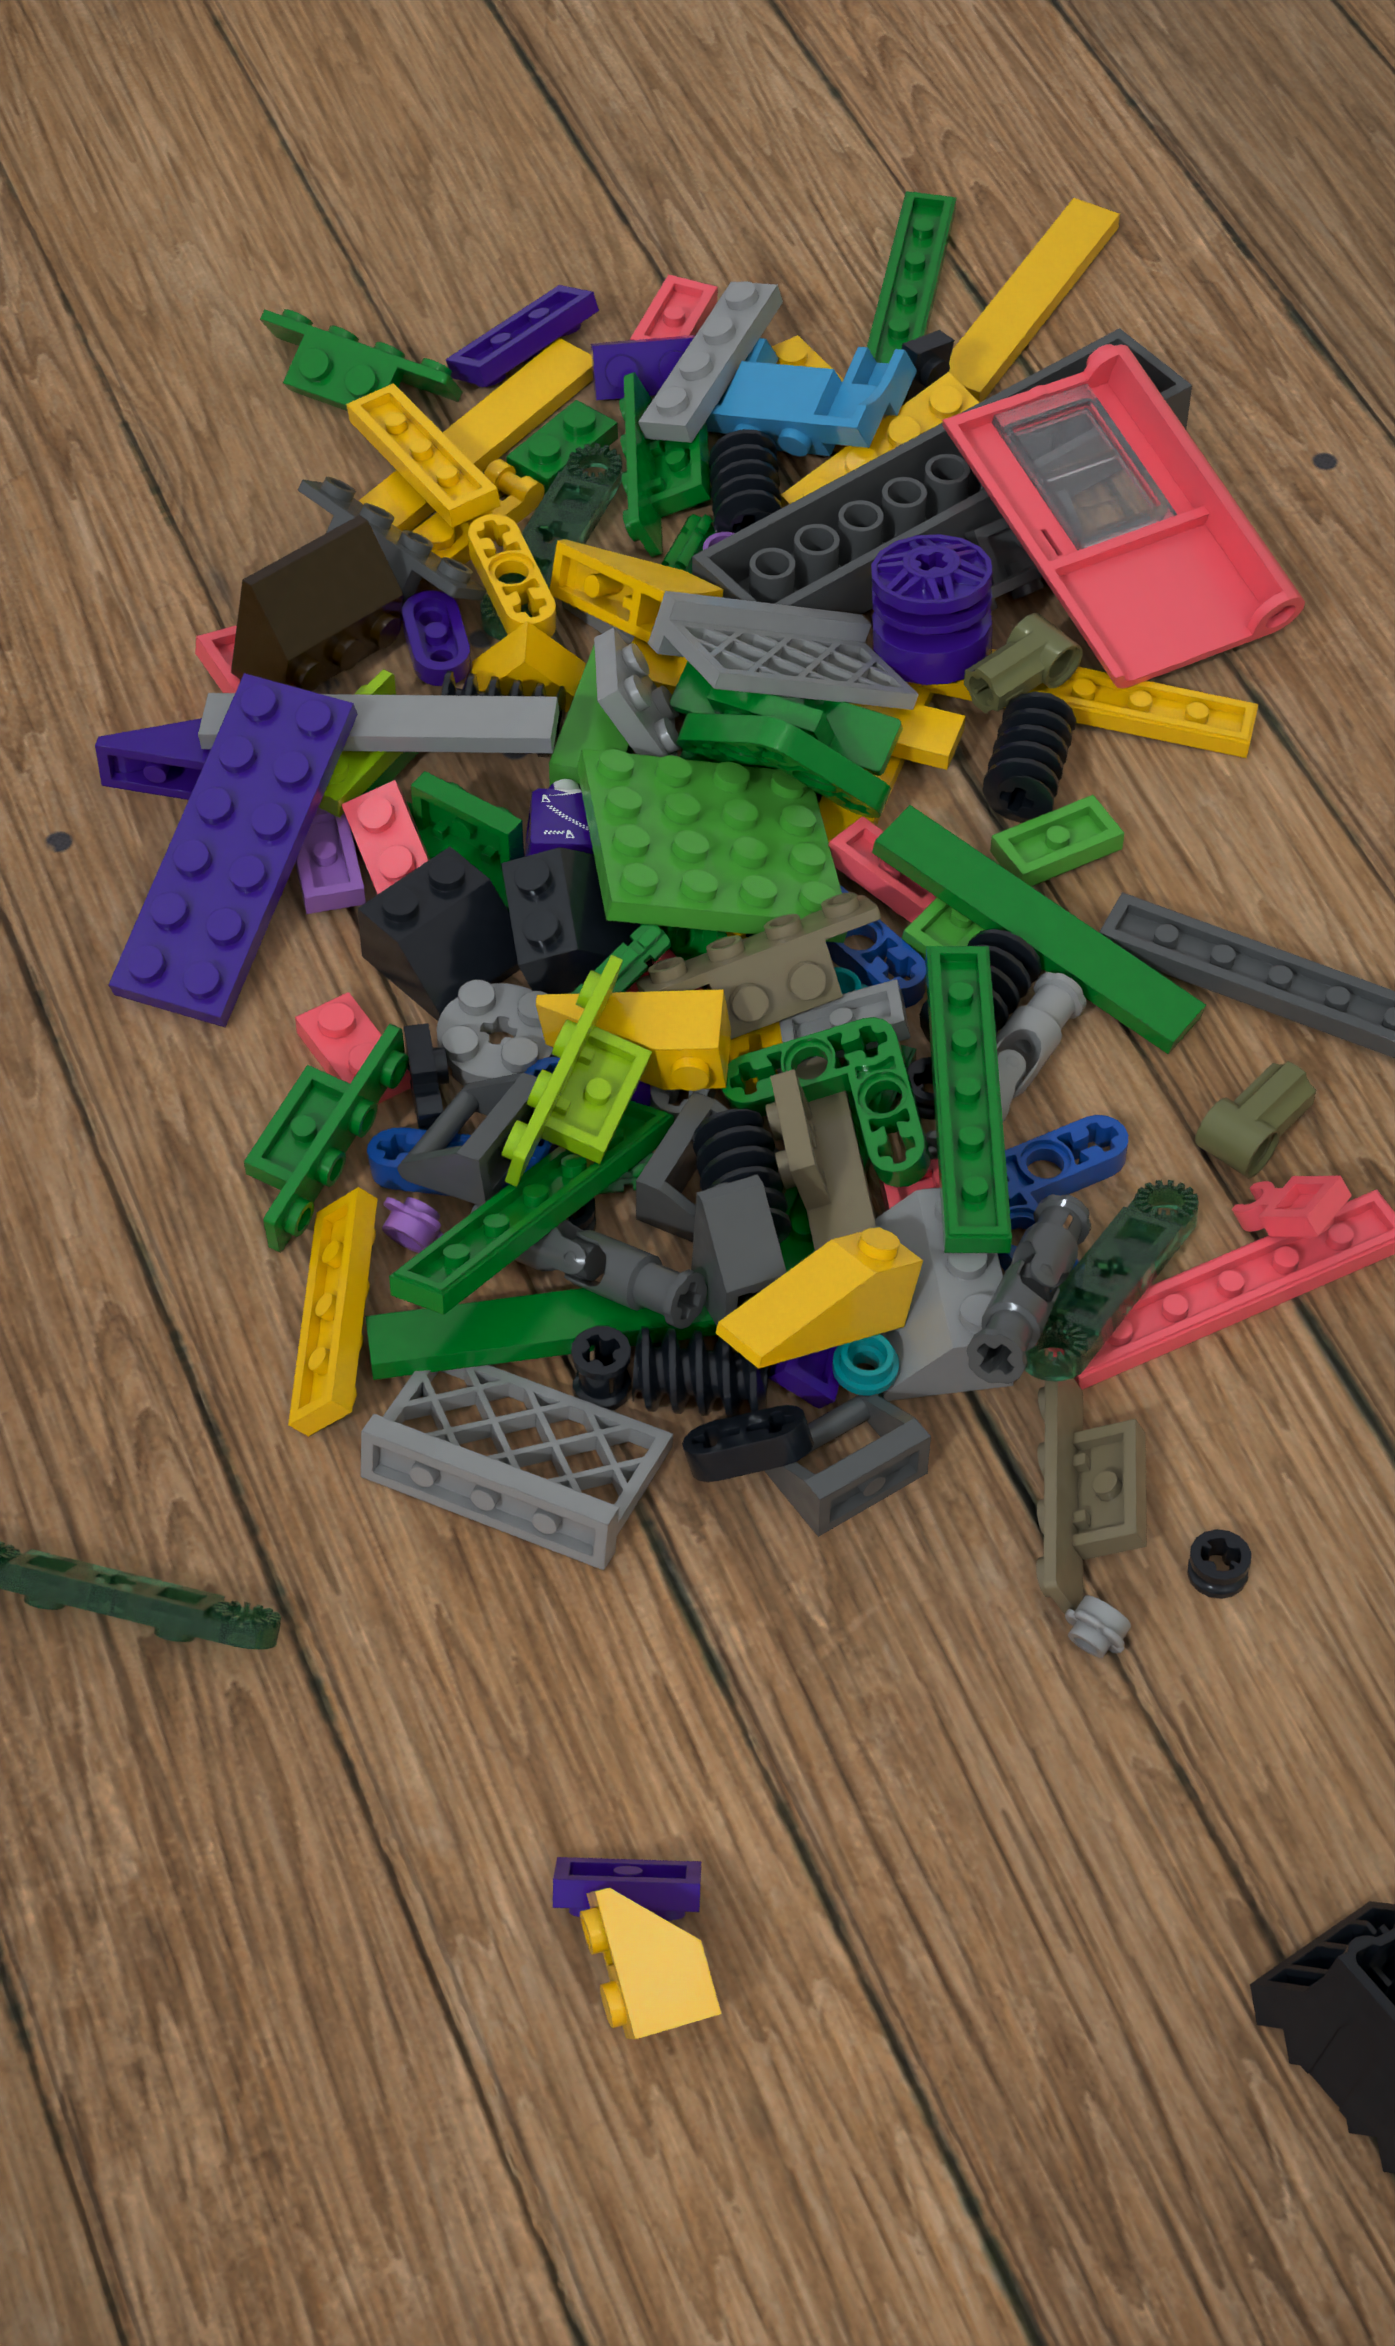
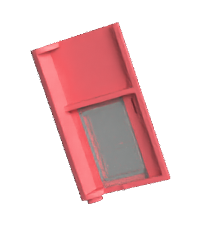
M1103 345L1088 357L1086 361L1087 366L1081 373L1046 385H1039L1031 390L943 419V428L1117 688L1134 686L1272 634L1291 623L1303 610L1305 605L1304 599L1127 345Z

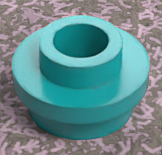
M878 1334L839 1345L833 1356V1374L843 1388L854 1394L863 1396L880 1394L894 1384L899 1370V1358L891 1343L884 1336ZM867 1363L872 1365L875 1370H862L857 1368L856 1365Z

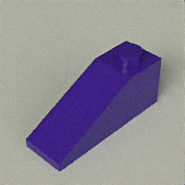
M202 718L99 736L95 743L101 785L189 800L211 750L201 749L198 732Z

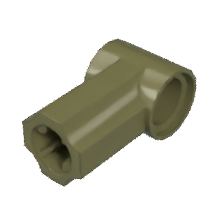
M1033 613L1026 616L1015 626L1004 646L965 670L964 686L971 695L972 703L986 714L992 710L998 712L1005 708L1012 699L1021 694L1028 693L1041 683L1045 684L1048 688H1056L1065 683L1073 675L1081 662L1082 648L1039 613Z
M1289 1061L1280 1065L1272 1063L1234 1101L1225 1097L1215 1103L1197 1130L1195 1144L1248 1179L1252 1178L1263 1169L1272 1157L1280 1136L1314 1104L1316 1089L1307 1079L1306 1072Z

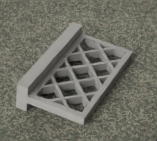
M665 591L648 642L657 654L685 657L714 689L909 710L914 709L919 695L865 643L872 624L861 614Z
M491 1365L441 1371L464 1380L467 1387L440 1394L435 1393L431 1384L438 1372L430 1373V1370L414 1371L383 1417L373 1414L362 1429L360 1477L601 1570H605L615 1554L617 1535L670 1452L673 1443V1433ZM510 1397L524 1402L527 1410L496 1417L489 1401ZM476 1404L483 1420L455 1427L450 1426L444 1413L445 1411ZM431 1415L438 1430L424 1433L402 1423L405 1420ZM569 1419L584 1425L587 1433L556 1440L549 1424ZM536 1427L543 1443L511 1450L504 1434ZM491 1437L498 1454L485 1456L459 1445ZM630 1442L649 1450L644 1457L617 1463L609 1446ZM592 1450L597 1451L603 1464L602 1467L572 1473L565 1457ZM551 1460L559 1477L545 1479L524 1471L520 1467ZM612 1483L619 1497L615 1504H611L582 1493L581 1490Z

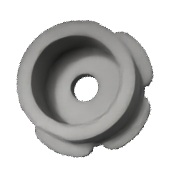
M1086 1595L1075 1611L1068 1609L1065 1612L1067 1622L1073 1625L1068 1633V1637L1085 1652L1095 1657L1103 1658L1108 1650L1112 1653H1121L1125 1649L1123 1639L1130 1630L1131 1623L1122 1613L1108 1603L1096 1597Z

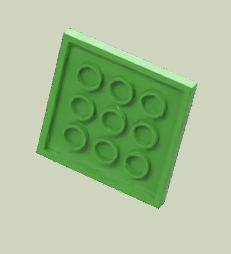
M582 748L577 771L606 920L755 935L765 931L764 925L774 918L787 914H798L801 920L808 914L822 910L821 903L826 899L842 894L831 850L828 846L829 842L816 793L813 789L782 770L742 766L734 762L713 763L686 760L673 755L658 757L630 754L617 749L602 751ZM847 932L825 941L844 943Z

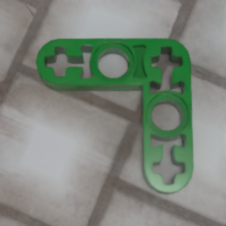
M687 713L676 743L686 752L711 762L775 766L844 809L869 818H880L891 792V787L883 780L800 728L774 717Z
M876 1017L862 1018L741 1055L728 1064L726 1088L721 1089L731 1109H748L759 1112L761 1116H766L765 1105L776 1102L770 1077L776 1075L775 1070L781 1068L782 1072L793 1069L796 1071L797 1066L809 1057L818 1056L828 1061L827 1067L820 1076L807 1080L799 1078L807 1101L810 1102L836 1093L852 1090L868 1155L879 1179L890 1186L906 1187L920 1181L927 1173L931 1164L930 1151L904 1054L892 1025L884 1019ZM877 1041L878 1055L867 1058L865 1045ZM844 1050L848 1066L841 1067L836 1051ZM757 1078V1091L752 1094H745V1081ZM894 1090L902 1094L900 1104L888 1113L880 1114L869 1109L871 1099L881 1091ZM899 1131L906 1149V1160L901 1163H894L892 1159L894 1153L888 1134Z

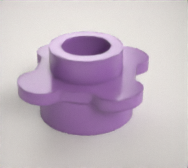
M387 1197L383 1205L391 1213L382 1226V1230L401 1246L420 1253L443 1235L440 1231L442 1225L438 1222L440 1218L439 1213L426 1203L412 1197H407L404 1203Z

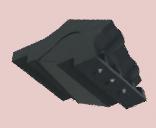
M1369 1901L1252 1982L1250 1989L1257 2025L1283 2029L1289 2064L1300 2065L1307 2074L1310 2073L1340 2108L1339 2111L1346 2118L1349 2133L1377 2137L1383 2172L1395 2174V1904Z

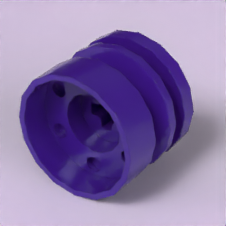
M942 534L912 536L895 541L879 551L871 564L872 604L874 610L872 615L873 651L906 682L934 685L949 684L964 679L966 669L992 653V616L990 609L992 605L991 558L976 544L963 538Z

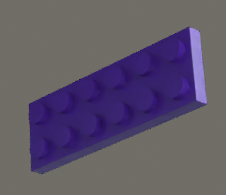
M243 674L108 984L114 995L226 1028L358 715L354 703L249 674Z

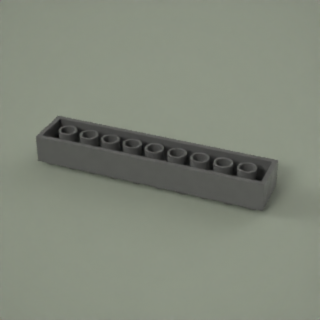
M1119 328L963 412L1031 390L1039 385H1046L1081 373L1087 366L1086 361L1096 349L1106 344H1113L1114 346L1122 344L1129 347L1185 429L1187 428L1192 385ZM1077 409L1001 436L1042 498L1066 490L1069 499L1129 467L1095 416L1087 409ZM941 423L692 556V575L724 589L723 598L863 614L873 608L871 564L879 551L895 541L916 535L942 534L967 540L964 533L1003 516Z

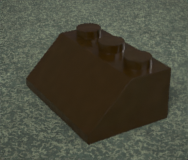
M358 515L242 580L231 668L232 674L242 679L245 673L312 692L320 684L342 671L350 670L357 662L381 648L389 647L397 639L401 629L400 614L404 594L367 519Z

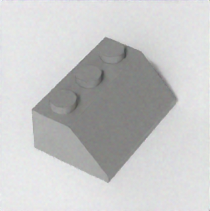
M940 1187L914 1191L876 1218L877 1227L896 1235L902 1245L923 1260L905 1326L881 1333L891 1343L899 1358L897 1378L889 1389L882 1392V1398L892 1401L1013 1386V1382L1010 1384L988 1383L979 1378L970 1369L968 1364L969 1357L966 1352L967 1346L974 1334L982 1330V1316L1003 1278L998 1254L944 1253Z

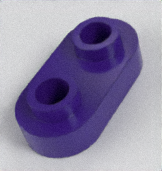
M423 591L409 597L402 607V621L415 674L427 684L442 686L444 676L450 670L454 672L455 683L460 682L470 671L471 659L470 646L457 602L451 596L440 591Z

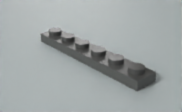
M1123 892L1099 933L1158 972L1395 1058V991Z

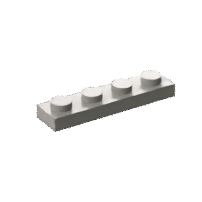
M748 281L730 282L638 421L645 439L692 443L733 380L741 361L746 360L783 303L778 285Z

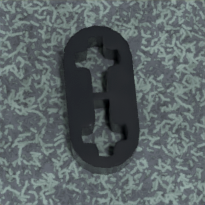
M793 1405L775 1406L714 1420L691 1430L682 1442L693 1477L704 1482L721 1481L795 1463L805 1457L814 1445L803 1409Z

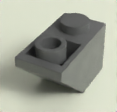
M758 1174L730 1183H721L710 1189L697 1192L691 1270L704 1276L707 1286L704 1306L716 1326L720 1320L786 1273L766 1192Z

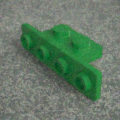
M284 309L282 315L264 310L261 315L260 321L276 338L299 346L283 381V384L295 393L346 411V404L393 383L399 387L400 382L456 402H459L463 393L451 378L452 371L437 361L423 358L419 364L404 359L405 354L391 345L376 342L373 348L359 343L357 336L343 328L333 325L329 327L328 331L312 326L313 322L310 319L292 310Z
M632 372L624 376V397L619 400L621 414L625 421L626 433L620 437L621 447L627 464V471L622 473L623 487L628 496V509L623 511V521L630 538L634 542L640 540L649 555L655 557L663 553L661 518L683 509L692 508L699 503L711 499L707 423L705 422L692 443L645 439L638 421L652 402V398L636 373Z
M688 661L670 699L672 708L686 715L687 713L760 715L783 720L800 728L877 776L884 773L903 730V726L897 718L846 702L714 689Z
M424 771L411 784L412 803L406 802L429 858L432 859L449 846L452 847L491 880L509 911L501 863L524 857L522 819L514 816L503 807H496L466 792L456 783L446 782Z
M392 1024L387 1026L351 1083H347L307 1065L244 1160L246 1175L281 1190L263 1219L269 1248L281 1253L292 1235L299 1237L303 1234L312 1218L314 1201L324 1186H333L340 1177L346 1162V1151L355 1137H364L372 1127L378 1110L377 1103L387 1088L394 1089L401 1082L409 1062V1057L405 1054L401 1028Z

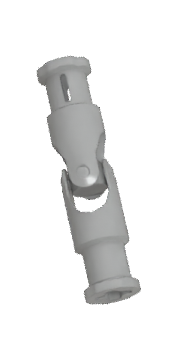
M1045 972L1035 982L1033 988L1035 995L1027 1006H1020L1013 1012L996 1036L1003 1122L1008 1115L1012 1099L1022 1094L1030 1086L1060 1044L1062 1039L1061 1029L1069 1019L1078 1017L1085 1009L1087 1001L1083 995L1082 988L1072 978L1062 973ZM936 1130L929 1131L925 1136L930 1151V1159H938Z

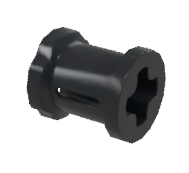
M595 1326L577 1335L572 1343L571 1359L577 1370L572 1384L573 1394L576 1398L611 1411L618 1409L626 1403L628 1393L631 1390V1377L626 1369L630 1363L631 1346L628 1338L621 1331L608 1326ZM594 1345V1360H590V1347ZM613 1378V1392L610 1393L609 1379Z

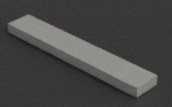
M208 693L198 732L201 749L212 748L235 693ZM322 694L352 702L356 708L358 715L343 751L553 754L560 712L558 697Z

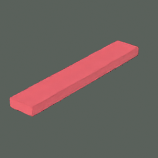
M1376 1189L1346 1202L1334 1217L1331 1227L1318 1237L1305 1239L1301 1237L1266 1236L1046 1330L1044 1344L1055 1359L1062 1361L1082 1390L1394 1255L1395 1212Z

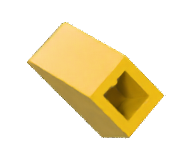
M611 1888L586 1893L590 1909L580 1911L581 1925L591 1955L603 1953L610 1982L600 1984V1993L611 2028L623 2026L626 2039H639L721 2014L700 1939Z

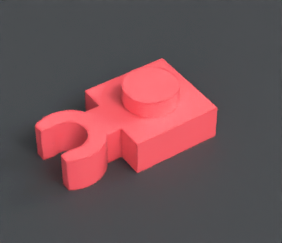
M1292 1176L1283 1188H1275L1274 1184L1269 1181L1254 1183L1249 1189L1256 1201L1246 1205L1237 1204L1232 1208V1211L1245 1231L1253 1232L1265 1228L1269 1237H1301L1308 1239L1318 1237L1328 1230L1333 1224L1336 1214L1352 1195L1341 1176Z

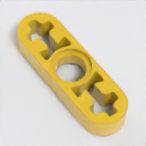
M488 514L475 519L468 529L469 555L506 633L509 635L522 624L529 621L549 637H552L556 631V603L518 525L513 519L500 514ZM492 541H495L498 546H503V552L496 554V548ZM509 573H518L526 577L524 581L516 584H506L498 580L502 575ZM528 603V609L532 617H529L526 612H521V605Z

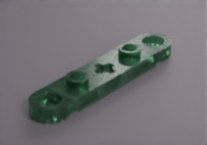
M595 443V447L585 444L584 449L578 447L575 449L576 453L572 452L570 454V458H568L563 471L557 474L522 532L549 590L557 540L566 539L586 544L622 483L621 455H617L615 449L610 450V446L606 444L603 448H600L598 443ZM591 467L606 469L604 470V475L602 472H598V477H595L593 472L591 476H589L587 471L583 473V470ZM554 537H558L552 543H546L550 542ZM518 573L504 574L498 578L499 581L506 584H516L526 579L525 576ZM485 594L480 604L482 628L489 636L502 640L508 634L499 616L496 615L497 612L489 595ZM528 603L521 605V612H526L529 617H532L528 609Z
M1156 1180L1155 1186L1149 1182L1145 1184V1188L1140 1187L1137 1190L1133 1201L1128 1207L1124 1206L1070 1272L1066 1281L1058 1287L1060 1289L1039 1340L1033 1348L1025 1352L1027 1357L1025 1371L1028 1374L1045 1381H1065L1080 1375L1195 1229L1198 1222L1199 1201L1197 1193L1193 1194L1194 1190L1191 1187L1185 1189V1184L1181 1182L1174 1186V1181L1168 1180V1185H1163L1162 1180ZM1158 1208L1175 1209L1177 1213L1174 1210H1170V1215H1166V1210L1162 1209L1161 1214H1158ZM1044 1349H1063L1065 1350L1064 1356L1062 1352H1057V1357H1053V1352L1049 1351L1048 1356H1045L1046 1350Z
M0 1541V1589L25 1595L24 1602L30 1606L47 1610H59L67 1605L155 1627L154 1634L156 1636L176 1642H191L197 1637L245 1649H270L277 1645L282 1616L278 1612H273L274 1610L271 1608L263 1609L262 1605L257 1604L251 1610V1603L244 1602V1607H242L238 1601H231V1603L224 1601L225 1596L34 1549H30L22 1554L19 1549H14V1546L5 1545L4 1542Z

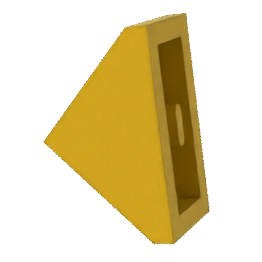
M527 621L472 661L471 673L476 674L478 688L482 692H485L492 676L499 677L501 693L504 695H508L514 680L522 681L524 696H531L537 683H544L546 696L555 697L560 686H564L566 692L565 712H568L586 663Z

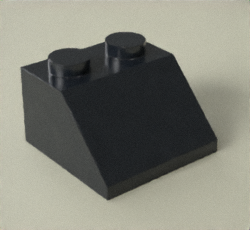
M450 846L357 908L362 957L437 1021H439L445 1007L458 997V991L465 983L473 980H484L490 984L502 983L520 970L508 909L491 880Z
M559 847L501 863L518 966L532 991H542L547 994L572 993L581 983L584 985L590 971L596 970L623 942L627 946L633 942L630 939V935L641 924L606 920L594 854ZM650 959L646 964L648 967H651L654 961Z

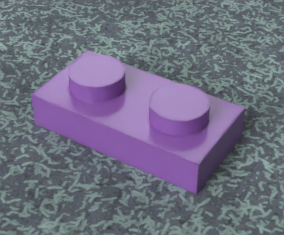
M318 807L295 862L306 914L363 905L366 903L364 885L350 825L345 813L339 818Z

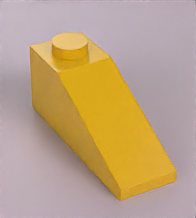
M566 539L557 540L550 583L552 596L647 643L649 642L665 591L723 597L724 589L684 570Z
M724 989L615 992L611 994L596 1027L652 1051L640 1081L663 1090L682 1089L697 1091L700 1089L726 1088L731 1026ZM579 994L537 995L536 1008L546 1045L554 1047L567 1019L578 1023L584 1011V1008L576 1005Z
M880 1227L868 1228L858 1233L831 1239L720 1320L715 1333L760 1369L902 1328L905 1326L923 1260L902 1245L896 1235Z

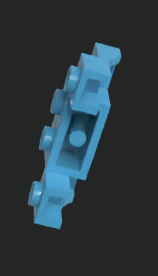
M759 338L746 360L741 361L733 380L705 421L707 423L708 432L727 434L742 429L758 430L768 434L775 441L777 451H785L795 456H805L807 454L831 456L835 445L869 448L884 414L898 415L917 369L905 350L895 349L889 363H878L868 347H858L842 382L834 369L776 364L779 358L767 339Z

